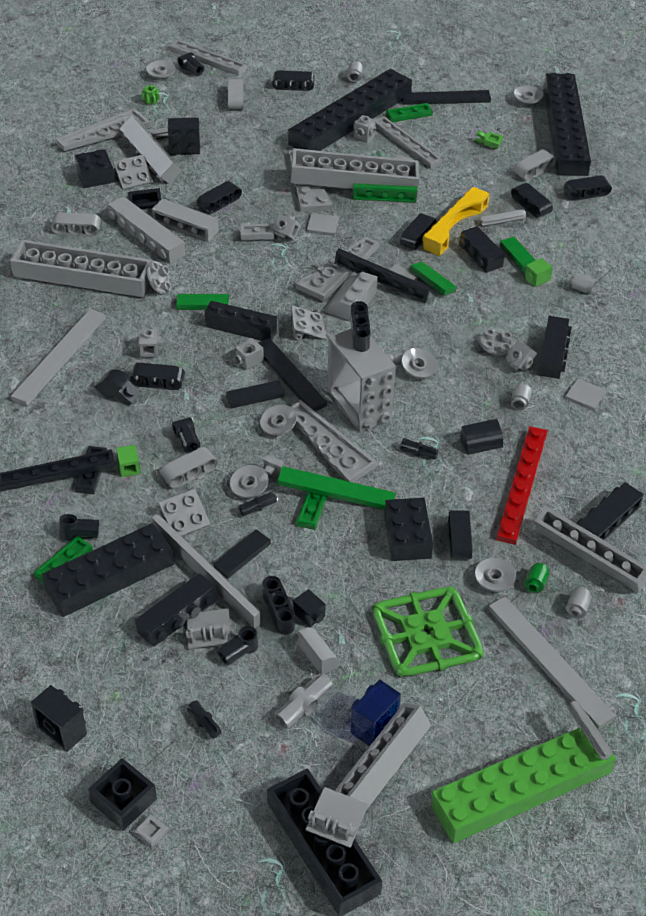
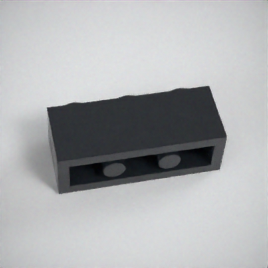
M478 226L461 232L459 240L461 248L486 273L503 267L505 253Z

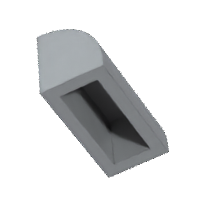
M305 628L299 630V647L319 673L326 674L340 667V661L315 629Z

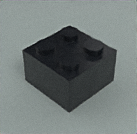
M168 118L170 155L200 154L199 118Z
M105 149L75 155L76 170L83 188L115 183L113 166Z
M50 685L31 701L36 727L68 752L87 735L82 706L76 701L72 702L63 690H57Z
M123 758L88 788L91 804L123 831L157 800L155 784Z

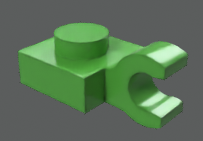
M477 131L476 136L479 137L475 139V143L481 144L484 142L483 145L498 149L504 136L492 132L486 134L483 131Z

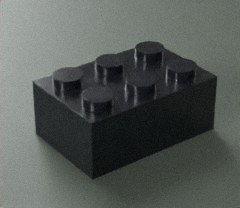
M425 497L385 500L384 518L391 561L432 559L433 539Z

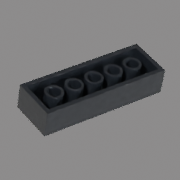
M151 523L42 573L44 587L61 615L65 617L174 565L173 551L156 526Z
M307 768L268 788L267 803L338 916H343L381 895L382 879L355 839L351 848L306 831L310 821L308 820L311 810L314 811L323 791Z

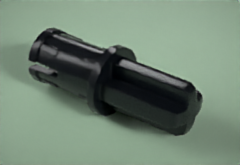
M403 438L400 445L401 450L412 452L416 456L422 455L432 459H436L439 452L436 448L423 445L421 441L415 442Z
M271 491L260 497L255 496L253 500L238 505L239 511L243 517L257 510L262 511V508L278 501L277 495L274 491Z
M197 700L192 701L188 705L187 711L195 718L197 725L203 727L211 738H217L222 731L212 719V714L207 712Z

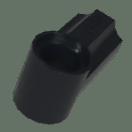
M192 52L178 57L177 60L181 69L187 68L196 76L202 75L204 65L196 60Z
M191 417L172 422L175 437L180 439L185 451L191 453L200 448V441L195 433Z
M64 514L59 518V537L66 541H71L77 536L98 538L99 520L77 519L73 514Z
M252 626L242 627L236 637L217 649V654L225 665H230L244 654H250L257 650L258 637L256 629Z

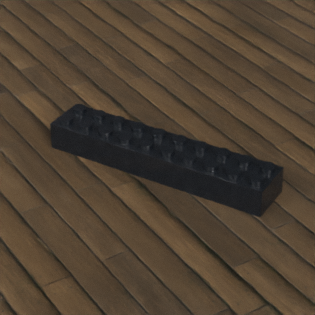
M391 68L289 128L288 145L295 149L321 151L354 131V123L362 115L373 119L401 102L404 96L412 92V79Z
M546 73L544 95L554 156L557 158V175L589 176L591 157L575 74Z

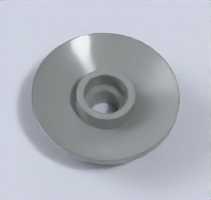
M154 61L146 67V71L152 77L165 78L175 72V65L169 61Z
M520 86L515 89L514 97L520 102L532 104L543 99V92L534 86Z
M413 348L407 350L402 356L401 363L404 370L413 377L428 378L436 371V360L426 350Z
M275 405L262 414L260 425L267 434L281 435L287 433L295 426L297 415L295 410L288 405Z
M257 465L243 466L232 475L230 487L235 495L242 498L258 496L268 486V474L262 467Z
M488 558L477 565L475 578L483 588L489 591L501 592L514 585L516 571L509 562L503 559Z

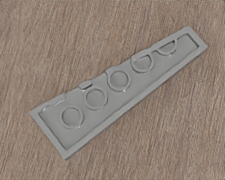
M133 108L56 138V144L66 151L123 135L120 128L131 115L140 121L145 128H149L151 125L147 118Z
M289 150L290 164L292 163L293 150ZM295 184L300 212L332 210V203L323 186Z
M364 237L345 251L367 260L379 248V242ZM332 258L329 260V264L320 266L317 272L314 274L310 273L298 281L296 289L325 301L353 272L334 264L335 259Z
M301 400L291 406L297 415V427L343 480L354 483L377 467L376 460Z

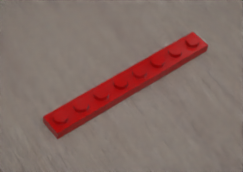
M529 426L496 541L513 545L517 543L548 430Z

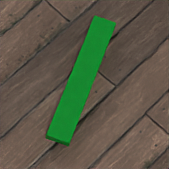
M284 466L281 468L277 485L384 510L385 500L395 499L396 492Z

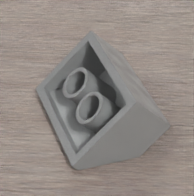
M360 272L346 279L325 307L324 312L350 321L351 304L356 301H362L368 305L377 293V276Z

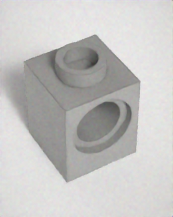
M253 338L235 347V360L237 364L246 370L264 361L263 347Z

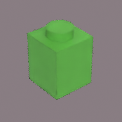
M540 258L526 265L524 278L534 287H537L551 280L553 267L543 258Z
M136 445L117 447L121 477L140 474Z

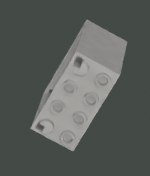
M351 329L330 336L328 342L327 391L359 432L392 420L395 364L371 336L370 348L365 352H358L353 348Z

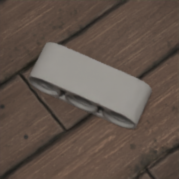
M228 79L229 109H243V79Z
M543 149L519 161L514 167V173L528 181L551 169L556 164L557 158Z
M57 213L54 216L51 229L54 233L61 235L95 236L98 234L101 219L95 214Z
M202 447L164 465L160 474L171 488H178L214 470L218 465V460L208 448Z

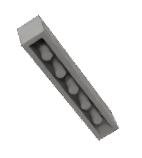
M131 115L120 128L123 132L122 136L136 150L135 152L138 155L144 156L146 164L151 165L149 168L155 174L157 173L158 179L162 182L165 180L171 184L182 169L143 124Z
M124 196L108 204V215L111 220L118 223L168 263H172L186 255L184 241Z
M546 506L535 520L537 532L635 592L639 593L646 584V566L551 508Z
M403 703L335 791L368 803V809L430 728L431 724L421 706Z

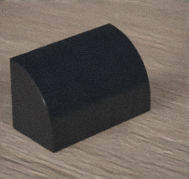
M160 188L127 192L128 200L137 207L157 205L162 200Z
M497 419L461 427L460 440L468 455L503 447V434Z

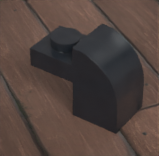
M117 369L109 370L94 386L107 399L115 394L128 406L133 403L141 392L129 381L130 375Z

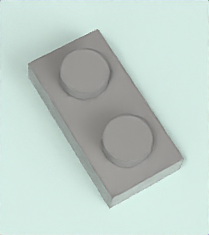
M273 224L240 225L241 240L274 239Z

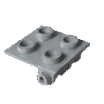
M143 155L113 161L115 175H118L123 189L153 182Z
M291 306L293 337L296 340L302 339L304 334L326 339L323 315L301 307Z
M195 489L159 502L162 518L165 517L167 523L180 536L211 525Z
M229 608L203 611L197 617H191L187 621L188 630H186L188 648L224 645L231 640Z
M324 787L314 811L311 810L308 820L310 821L306 831L351 848L369 804Z

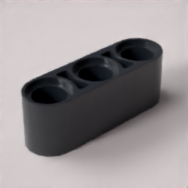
M278 70L273 74L272 86L277 90L310 91L314 88L315 75L309 71Z
M603 175L569 180L563 186L566 194L572 201L602 197L612 191L611 185Z
M226 181L200 195L196 204L208 214H213L237 201L242 195V189L232 182Z
M523 183L512 188L511 195L513 199L534 217L539 218L552 212L553 206L550 200L529 183Z
M420 213L402 233L400 244L416 250L423 243L422 238L424 234L428 233L432 226L436 224V218Z
M356 301L351 304L352 343L356 351L365 352L370 348L371 335L368 306L365 302Z
M140 362L134 365L130 382L137 387L179 390L182 387L185 371L179 366Z
M449 510L448 525L451 559H472L470 511Z
M268 576L262 582L263 599L278 633L289 635L295 629V612L281 580L276 576Z

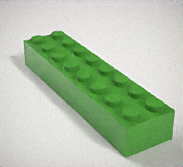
M579 727L432 791L430 806L454 844L612 773L616 757L612 753L608 759L601 760Z

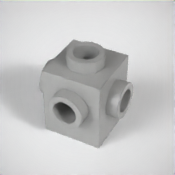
M362 115L354 123V138L364 142H368L373 138L376 132V120Z
M279 214L273 222L272 229L277 232V236L283 239L288 237L295 240L301 225L294 220V217L285 214V216Z
M140 329L139 337H136V347L140 348V357H158L159 347H162V336H158V329Z
M517 340L514 346L509 349L505 359L510 361L509 365L517 371L519 368L526 371L533 364V359L537 352Z

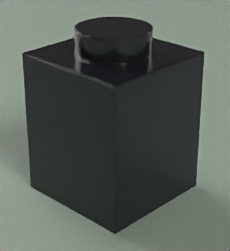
M309 589L293 600L295 615L308 627H312L324 619L326 604Z

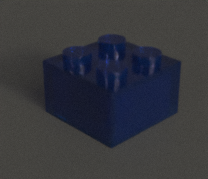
M380 679L374 685H370L365 695L360 700H355L351 706L350 733L370 746L399 710L401 693Z

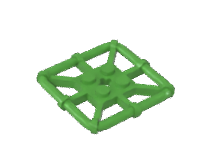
M442 587L419 593L414 591L406 596L376 602L372 606L373 617L381 635V644L385 646L392 667L400 677L413 676L434 670L444 671L447 667L480 660L484 655L482 644L473 626V618L468 615L462 598L455 587ZM446 595L436 610L422 611L419 601ZM451 599H453L461 620L446 623L443 612ZM411 603L416 614L402 616L386 608ZM383 617L400 624L404 632L394 635L389 634ZM465 628L473 647L453 639L450 631ZM424 629L431 630L430 634L422 631ZM408 641L411 651L405 661L400 664L393 644ZM450 647L465 655L443 659L439 650ZM428 652L432 653L435 662L410 667L417 655Z

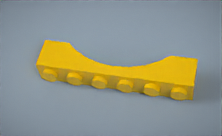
M475 187L467 191L432 226L431 230L424 234L422 238L423 249L441 256L448 248L449 231L451 228L467 217L481 214L488 207L490 193Z

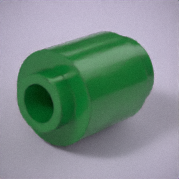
M535 563L530 567L524 581V586L532 593H540L544 590L549 578L548 567L543 563Z

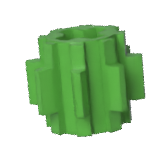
M147 85L143 88L142 100L145 103L154 105L160 100L159 89L156 86Z

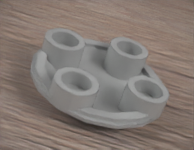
M152 261L147 267L148 280L156 292L164 294L172 288L168 276L170 273L169 268L166 265L162 266L157 261Z
M488 328L479 340L481 347L494 355H505L514 346L512 334L508 331L500 332Z

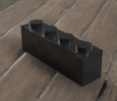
M210 301L204 311L206 328L260 341L268 338L273 340L277 333V316L215 301Z
M548 316L538 376L560 379L561 372H565L566 362L563 360H567L568 350L565 348L569 347L570 338H567V336L570 337L572 326H569L568 318Z
M624 482L620 487H615L611 495L604 497L596 508L593 507L584 519L580 518L576 524L605 540L641 507L644 494Z
M199 573L137 617L135 623L138 634L153 647L173 632L180 629L191 617H197L200 612L213 605L218 600L216 586Z

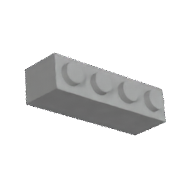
M162 199L152 208L153 219L158 223L209 242L219 232L218 218L165 199Z

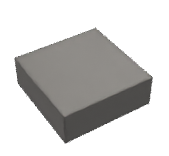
M150 814L134 830V834L152 848L168 832V827Z

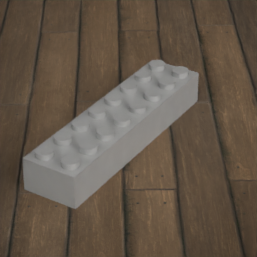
M293 148L291 183L353 189L354 183L417 186L418 190L420 180L418 160Z
M22 240L10 262L13 277L144 297L150 284L147 276V267L152 260Z

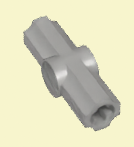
M319 673L304 688L302 686L296 688L291 694L289 701L274 713V719L283 729H289L304 714L310 715L316 709L319 700L333 689V683L330 678L324 673Z

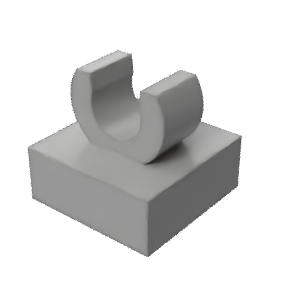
M267 455L264 458V470L268 474L269 481H272L274 477L279 478L284 461Z

